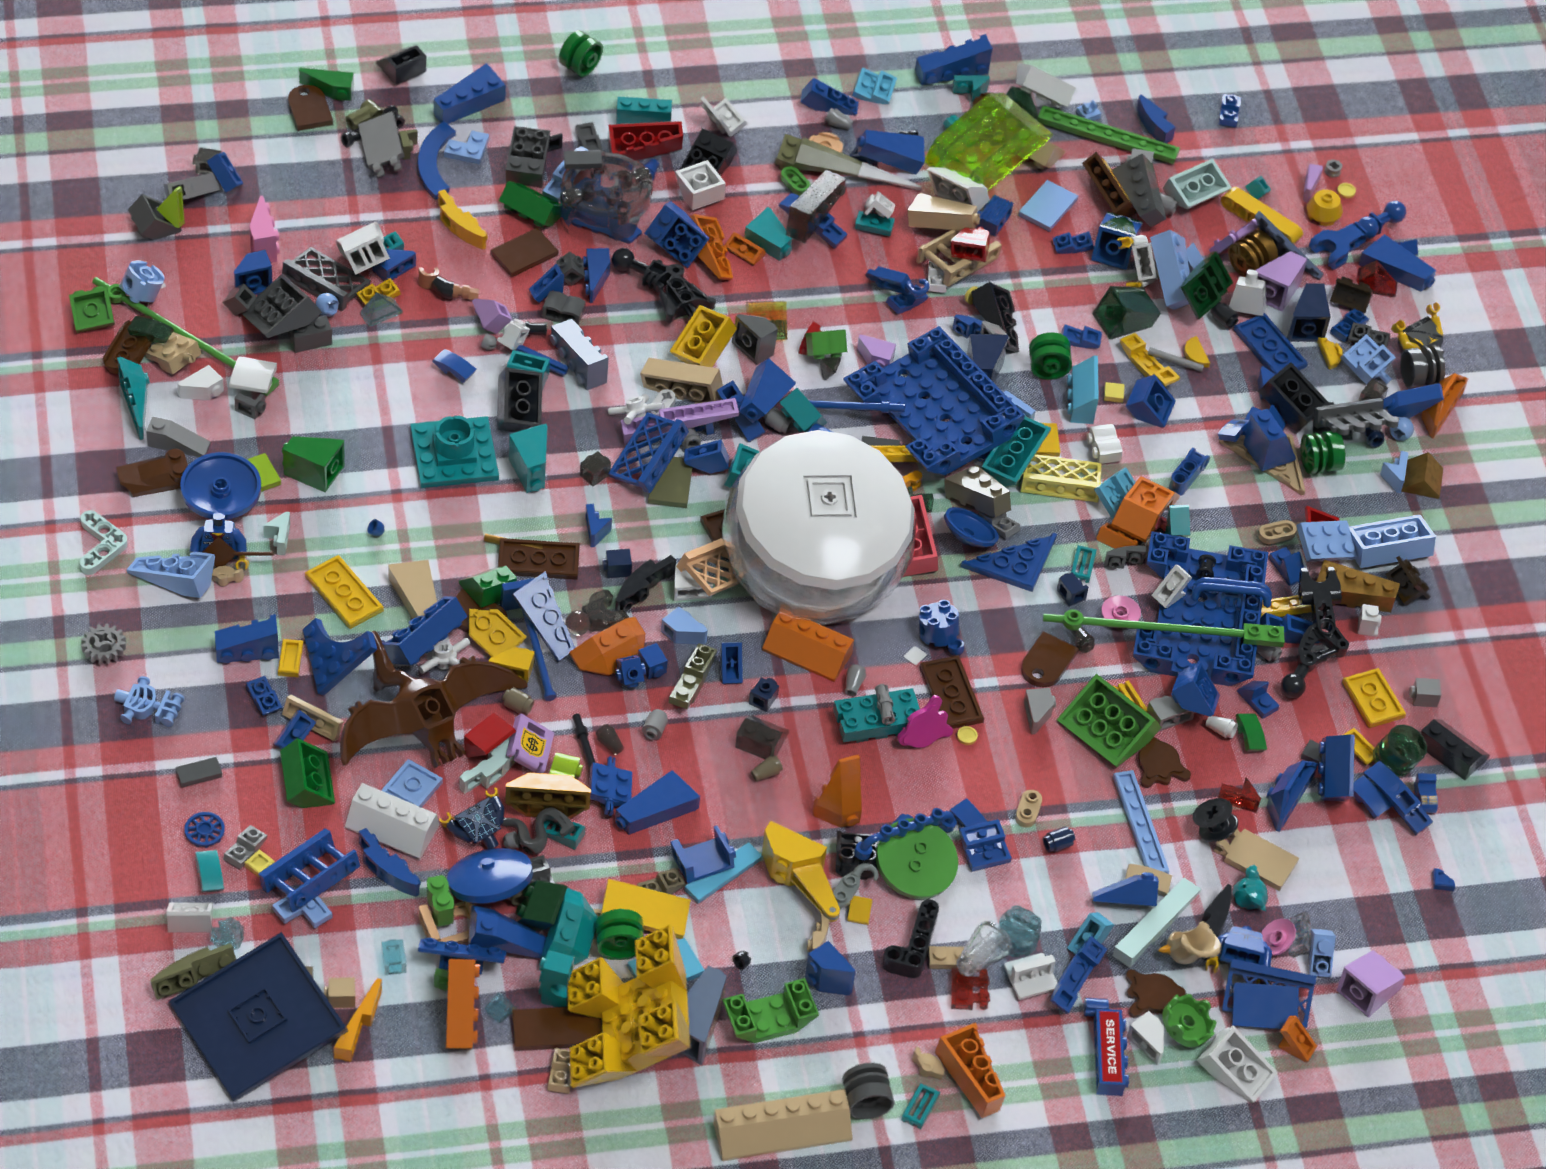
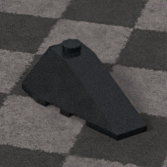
M991 282L972 291L973 305L985 321L1000 326L1010 337L1006 349L1015 353L1019 352L1018 334L1013 327L1016 325V320L1012 318L1015 307L1010 291Z

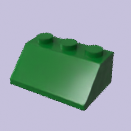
M507 181L499 198V201L504 203V208L510 211L517 210L519 216L525 219L530 217L535 220L534 224L542 228L544 226L552 227L561 218V214L565 209V206L547 198L530 187L512 181Z
M299 738L280 750L287 802L301 808L333 805L335 798L328 752Z

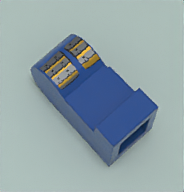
M1418 773L1414 782L1415 796L1421 802L1420 806L1426 813H1436L1438 809L1436 774Z

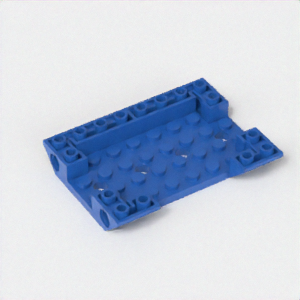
M940 326L908 342L909 354L882 368L876 361H873L843 378L844 382L864 403L887 401L891 404H905V412L890 411L888 414L913 440V442L906 445V449L926 471L941 475L949 474L1010 440L1025 418L1023 412ZM924 396L929 397L928 399H920ZM967 441H968V442H971V444H969V445H967V444H962V443L967 442Z
M1151 531L1146 564L1163 580L1175 565H1179L1192 577L1183 589L1186 593L1185 596L1168 608L1161 604L1159 605L1157 623L1243 629L1244 623L1260 624L1263 602L1261 596L1242 594L1241 608H1237V600H1233V607H1229V599H1225V606H1221L1222 592L1202 591L1199 597L1206 600L1203 602L1192 600L1191 594L1194 583L1199 579L1196 576V571L1199 569L1198 559L1201 555L1208 554L1215 557L1216 565L1213 567V578L1253 581L1265 584L1269 552L1229 545L1227 555L1189 548L1190 538ZM1137 629L1133 657L1149 672L1175 677L1178 676L1180 671L1195 664L1190 663L1188 659H1195L1197 662H1201L1214 684L1232 686L1253 678L1257 645L1243 644L1242 637Z

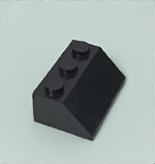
M1291 362L1268 380L1258 391L1270 405L1275 406L1282 418L1296 433L1300 432L1313 420L1315 407L1328 406L1330 404Z
M505 367L498 375L497 430L518 432L541 425L543 373Z
M1433 719L1423 728L1417 742L1420 748L1464 780L1490 757L1487 752L1440 719Z

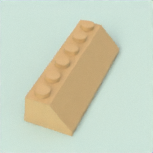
M845 1089L715 1109L713 1125L722 1161L852 1141L853 1139L850 1108Z

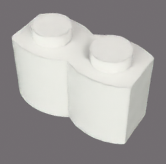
M1114 425L1091 426L1089 433H1087V442L1092 446V457L1102 464L1121 461L1122 447L1117 438Z

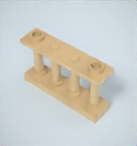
M951 230L933 241L923 244L918 249L916 262L921 263L929 259L944 271L943 283L946 286H950L998 259L1002 244L998 241L990 244L985 262L951 257V250L948 247L951 246V240L961 230ZM942 252L956 264L949 266L935 254Z

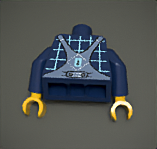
M494 787L495 793L492 795L488 794L486 790V799L455 815L453 818L449 812H446L449 818L446 821L439 818L441 824L448 828L455 837L466 843L473 842L475 844L483 840L487 849L498 846L499 843L493 833L500 830L501 825L504 823V806L499 798L498 789Z

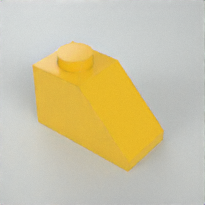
M513 647L491 657L489 662L512 670L528 682L534 666L535 651Z

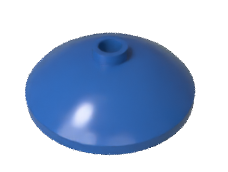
M958 507L949 508L944 514L947 527L961 543L974 547H990L997 543L999 536L996 529L980 515Z

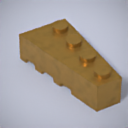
M1324 559L1316 582L1325 581L1328 567H1334L1341 586L1342 599L1340 604H1345L1349 608L1362 607L1363 604L1378 606L1379 611L1391 613L1400 583Z

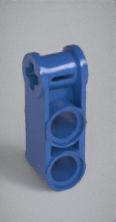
M1194 447L1191 448L1184 460L1172 473L1169 490L1176 492L1180 496L1185 494L1187 489L1208 465L1210 456L1197 452Z

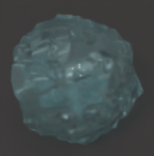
M229 917L218 921L219 927H212L210 941L214 946L218 948L231 943L233 950L240 948L245 932L244 926L239 921Z

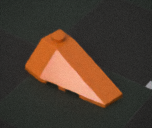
M693 214L690 218L709 237L708 242L698 254L699 258L719 279L731 281L733 279L731 265L725 256V253L728 251L722 242L725 237L717 218Z

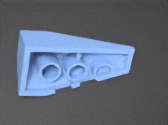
M191 552L190 556L180 557L179 554H173L169 558H161L160 555L137 557L127 568V573L180 595L201 598L211 585L215 556L209 553Z

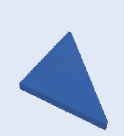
M1052 533L1048 537H1039L1026 541L1022 545L1009 546L992 554L991 552L983 554L973 560H964L961 563V568L1033 592L1057 538V533Z

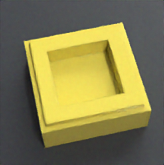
M1105 382L1104 401L1123 403L1124 384Z
M259 849L244 862V865L259 877L258 873L275 863V861Z

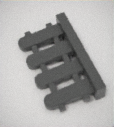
M1376 398L1315 407L1313 426L1316 428L1329 427L1333 433L1348 435L1349 430L1363 433L1367 427L1373 430H1381L1382 425L1395 428L1398 427L1399 418L1389 414L1388 410H1383L1384 400Z

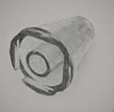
M991 921L981 922L975 928L956 961L958 971L961 974L972 976L1003 960L1010 954L1012 942L1003 928L999 930L994 926L996 923Z

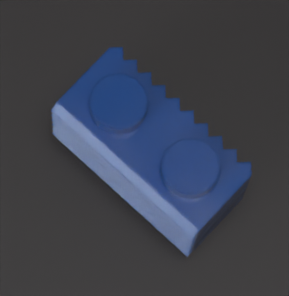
M996 194L993 195L991 200L983 206V211H978L980 222L976 225V228L982 227L988 230L991 235L997 236L1012 214L1013 202L1007 201L1002 197L1000 198Z

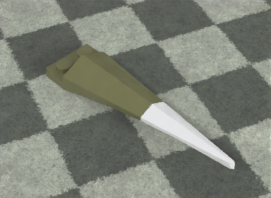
M785 134L775 162L784 167H795L798 170L856 176L915 190H921L922 186L807 138L799 139Z

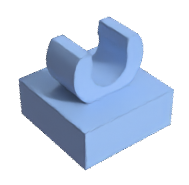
M1094 100L1077 107L1076 113L1079 117L1092 121L1101 118V112L1098 110V105Z

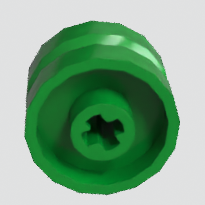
M581 30L574 31L561 47L559 62L564 67L572 69L574 73L581 77L588 76L601 60L603 45L598 40L590 38L588 34Z
M1049 332L1037 335L1031 340L1029 344L1030 366L1035 376L1041 379L1054 380L1064 377L1070 372L1072 368L1070 341L1066 336L1060 333Z
M614 909L601 914L596 920L598 953L603 957L613 960H625L636 957L635 940L644 937L642 916L629 909Z

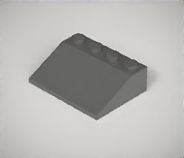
M282 273L257 296L250 308L241 314L269 338L309 325L317 320L322 311L309 296Z

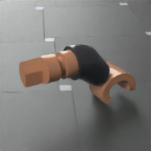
M437 267L434 268L433 273H426L423 268H419L418 284L420 287L434 289L440 297L452 300V298H458V296H462V299H478L479 289L470 288V285L459 287V284H454V282L439 276V269Z

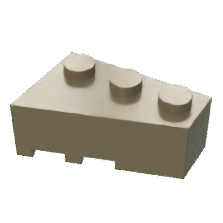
M978 465L971 466L944 479L947 499H958L960 504L965 506L967 503L973 505L975 510L992 517H997L1011 511L1010 491Z

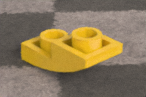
M391 278L376 287L372 283L357 292V296L366 307L385 303L401 295L399 288Z

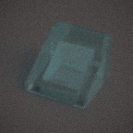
M498 992L484 1009L498 1023H501L512 1014V1009L518 1008L505 995Z

